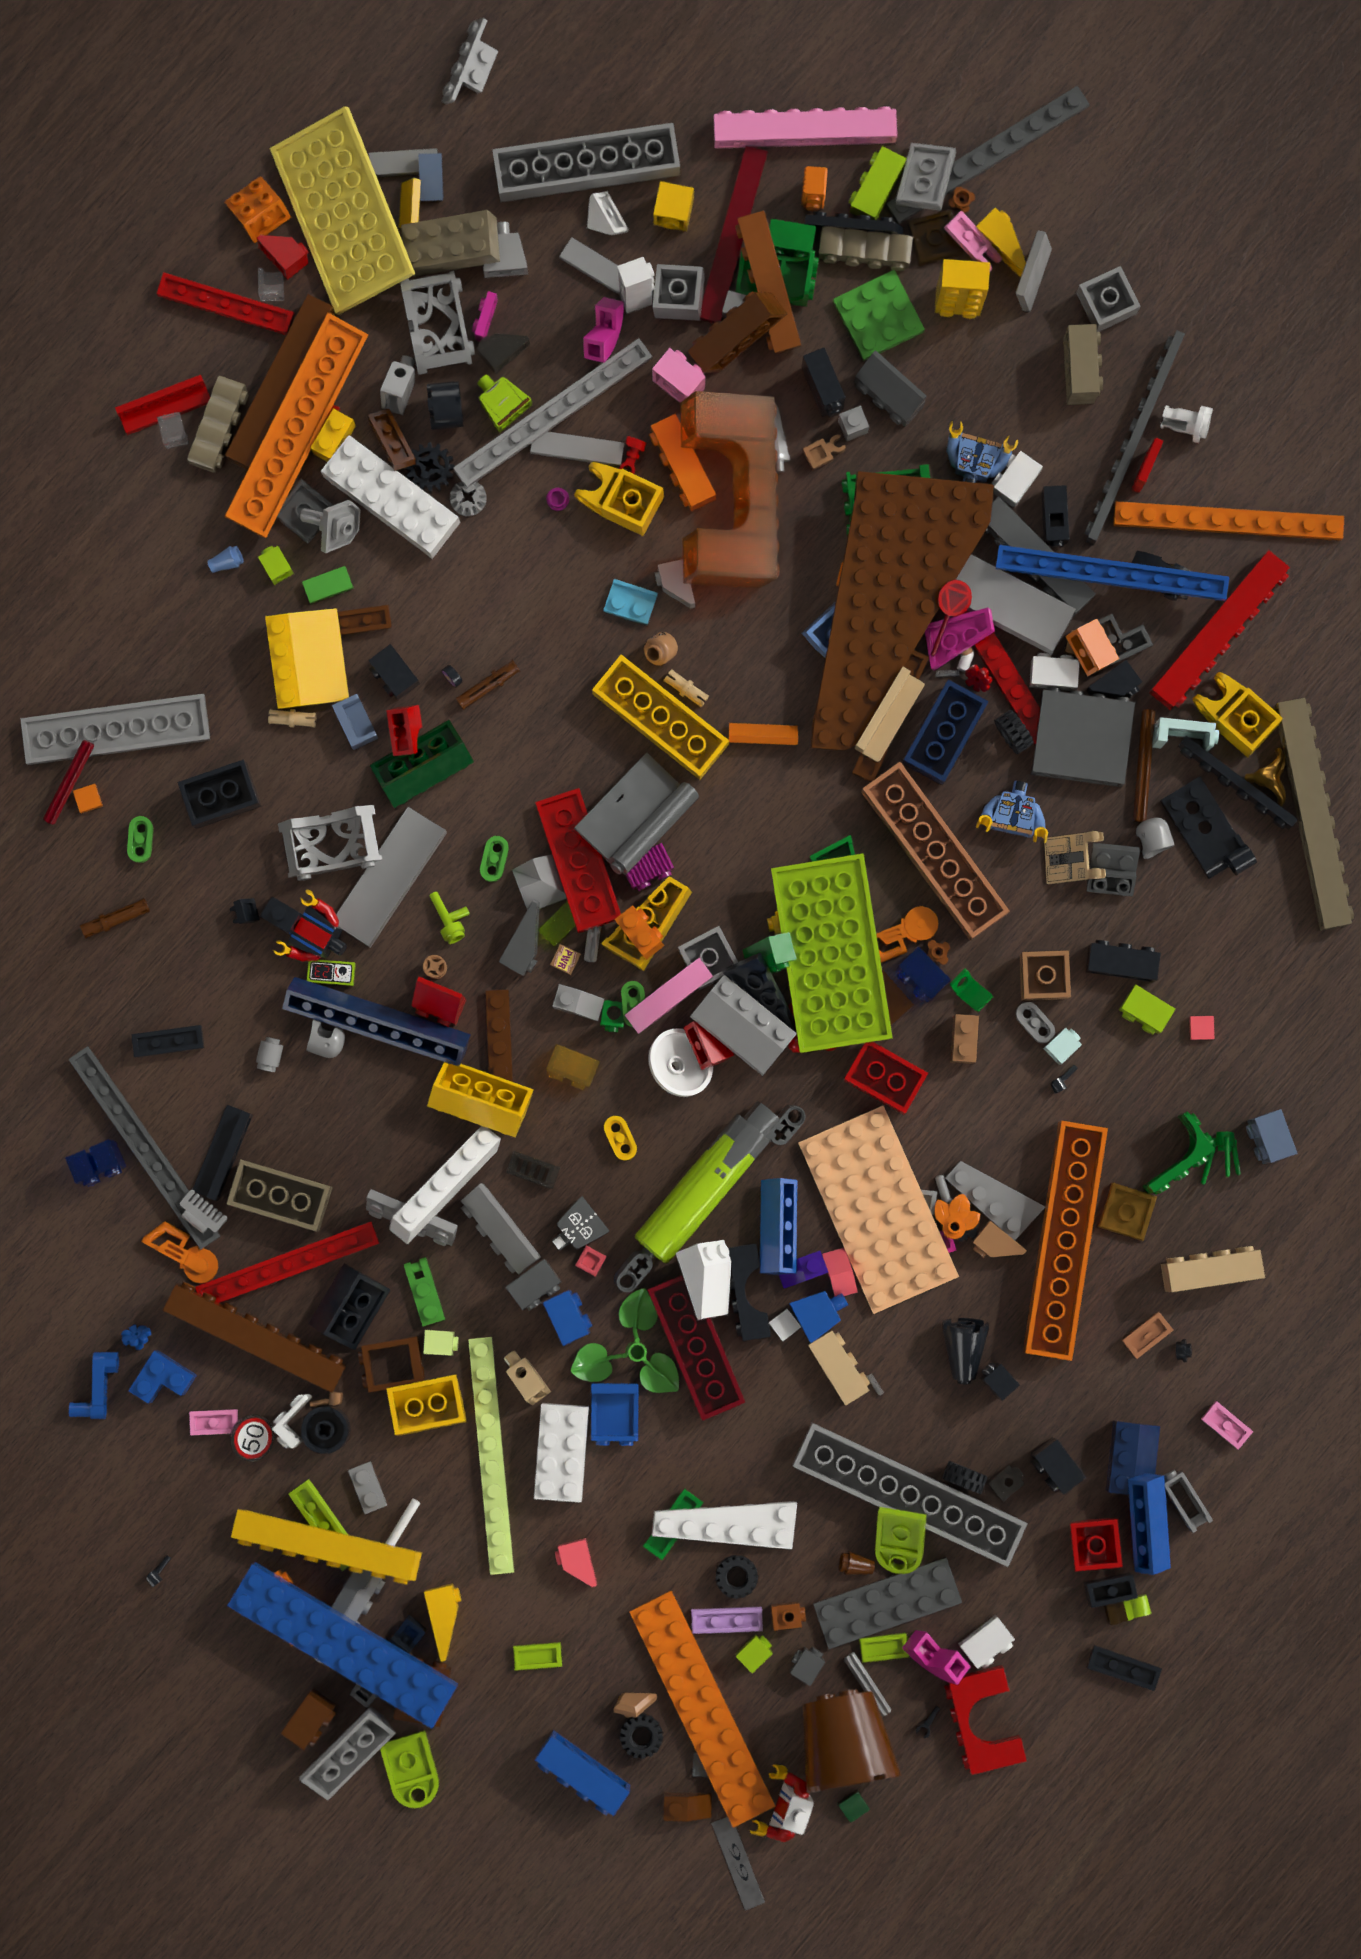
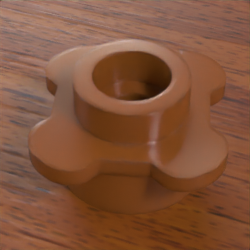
M957 187L954 190L953 198L949 199V206L952 208L956 207L963 213H967L970 209L969 205L975 200V195L962 187Z
M935 940L929 941L927 944L929 948L926 955L927 962H939L941 965H945L948 962L949 943H936Z

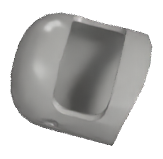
M1162 818L1147 819L1138 825L1136 835L1142 842V855L1144 859L1151 858L1175 846L1169 826Z
M313 1019L306 1051L326 1058L336 1057L344 1046V1031L336 1026L334 1031L323 1029L321 1021Z

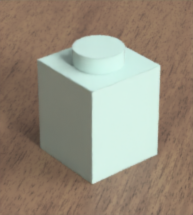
M1065 1028L1043 1049L1061 1065L1082 1045L1079 1042L1081 1038L1073 1029L1068 1031Z

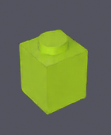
M270 546L261 552L262 555L258 556L274 585L294 574L278 546Z
M755 1634L735 1655L753 1673L773 1654L770 1650L772 1645L763 1635L759 1638Z

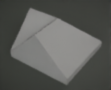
M552 854L531 859L512 869L527 910L532 901L535 900L540 902L539 909L567 899Z

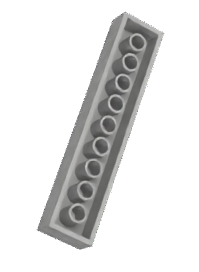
M812 1422L792 1464L793 1467L878 1507L925 1514L926 1529L1007 1567L1027 1526L1025 1521Z

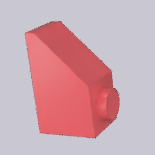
M586 1538L558 1545L559 1551H555L557 1564L562 1565L564 1571L589 1586H597Z

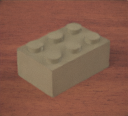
M1096 324L1068 325L1063 337L1067 405L1094 404L1097 397L1100 396V390H1103V377H1099V368H1102V355L1098 354L1101 334L1100 331H1096Z

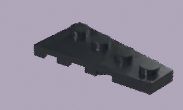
M813 211V215H806L805 224L816 226V228L843 227L845 229L862 231L867 229V232L885 233V231H890L893 234L903 235L904 228L893 222V218L880 217L879 220H871V216L857 215V219L849 218L848 214L835 213V217L826 216L827 213Z
M757 953L725 969L723 973L725 976L797 1033L795 1018L761 953Z

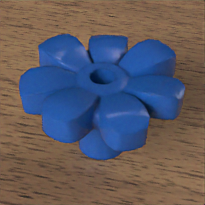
M136 1325L129 1327V1330L122 1331V1342L125 1346L130 1344L136 1350H140L148 1342L151 1330L144 1325H140L138 1329Z

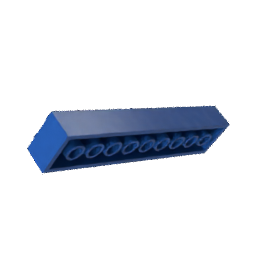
M257 1562L251 1565L228 1604V1607L430 1728L434 1727L459 1684Z

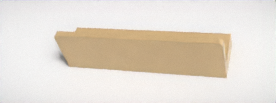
M902 667L855 747L857 751L876 762L881 760L925 685L920 680L911 676V671L905 667Z

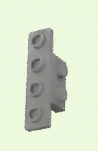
M485 18L473 21L468 27L467 32L469 35L460 47L459 53L461 55L459 60L452 67L450 82L443 89L444 97L442 102L444 104L453 103L456 100L462 84L476 93H481L498 53L497 50L480 41L487 23Z

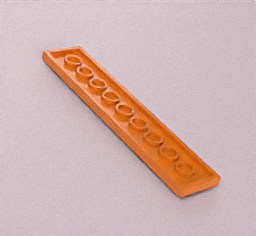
M330 313L326 314L224 516L225 518L263 538L267 537L368 334Z
M672 1590L630 1610L632 1619L732 1827L734 1828L775 1807Z

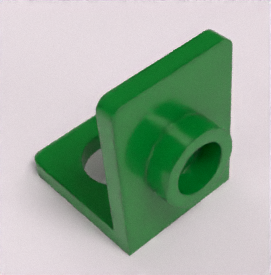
M966 968L950 983V987L955 994L976 1012H979L993 998L989 991L973 979ZM966 977L964 983L958 986L959 981Z
M605 1000L603 1002L600 1026L605 1027L604 1031L618 1032L619 1029H624L625 1021L623 1019L622 1002ZM612 1006L618 1007L621 1011L620 1017L616 1020H612L607 1016V1010Z

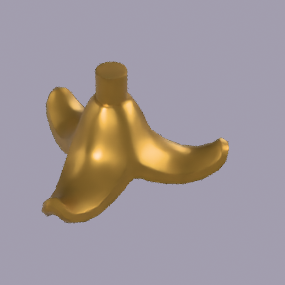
M1277 748L1275 750L1277 758L1271 764L1259 769L1255 773L1246 774L1245 780L1249 783L1255 782L1260 786L1269 788L1277 796V804L1282 807L1286 800V792L1280 776L1285 768V756L1282 749Z

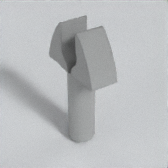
M938 1175L935 1177L941 1200L950 1204L953 1199L950 1197L944 1175Z

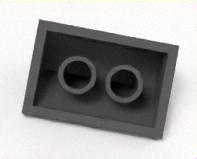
M876 350L855 376V387L862 394L866 395L867 393L873 398L872 402L880 410L885 409L890 414V419L897 425L902 424L906 427L924 407L926 395Z

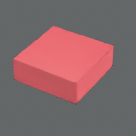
M1214 1016L1189 1017L1190 1040L1214 1039Z
M586 1245L575 1266L596 1277L607 1256Z

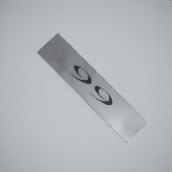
M728 1817L713 1822L712 1826L745 1911L765 1903L736 1827H732Z

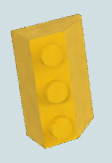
M456 1375L387 1388L396 1436L467 1422Z

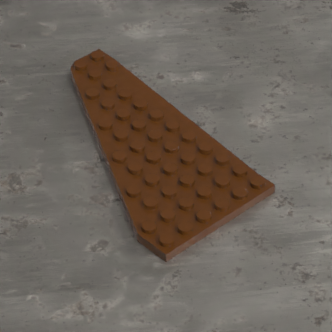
M856 472L854 505L818 702L816 703L812 724L811 748L847 750L858 743L900 670L906 664L939 609L937 598L941 587L946 582L957 579L990 524L993 484Z

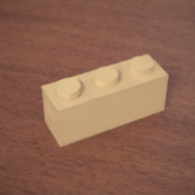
M830 1330L814 1342L809 1343L808 1347L844 1405H848L870 1391L867 1387L870 1382L864 1372L859 1374L856 1370L855 1365L858 1363L851 1352L847 1354L842 1346L846 1343L839 1332L834 1334Z

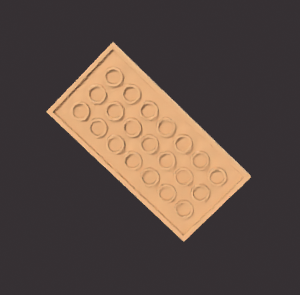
M884 1105L798 1143L873 1314L959 1277Z

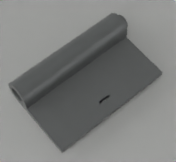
M646 753L574 829L610 863V867L614 872L626 875L698 800L699 795L690 784L686 782L679 784L658 762Z

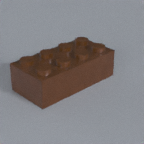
M772 292L749 293L743 298L744 303L739 307L735 306L726 313L727 317L722 322L718 321L709 328L710 332L707 335H702L693 341V347L688 352L703 373L721 372L787 315Z

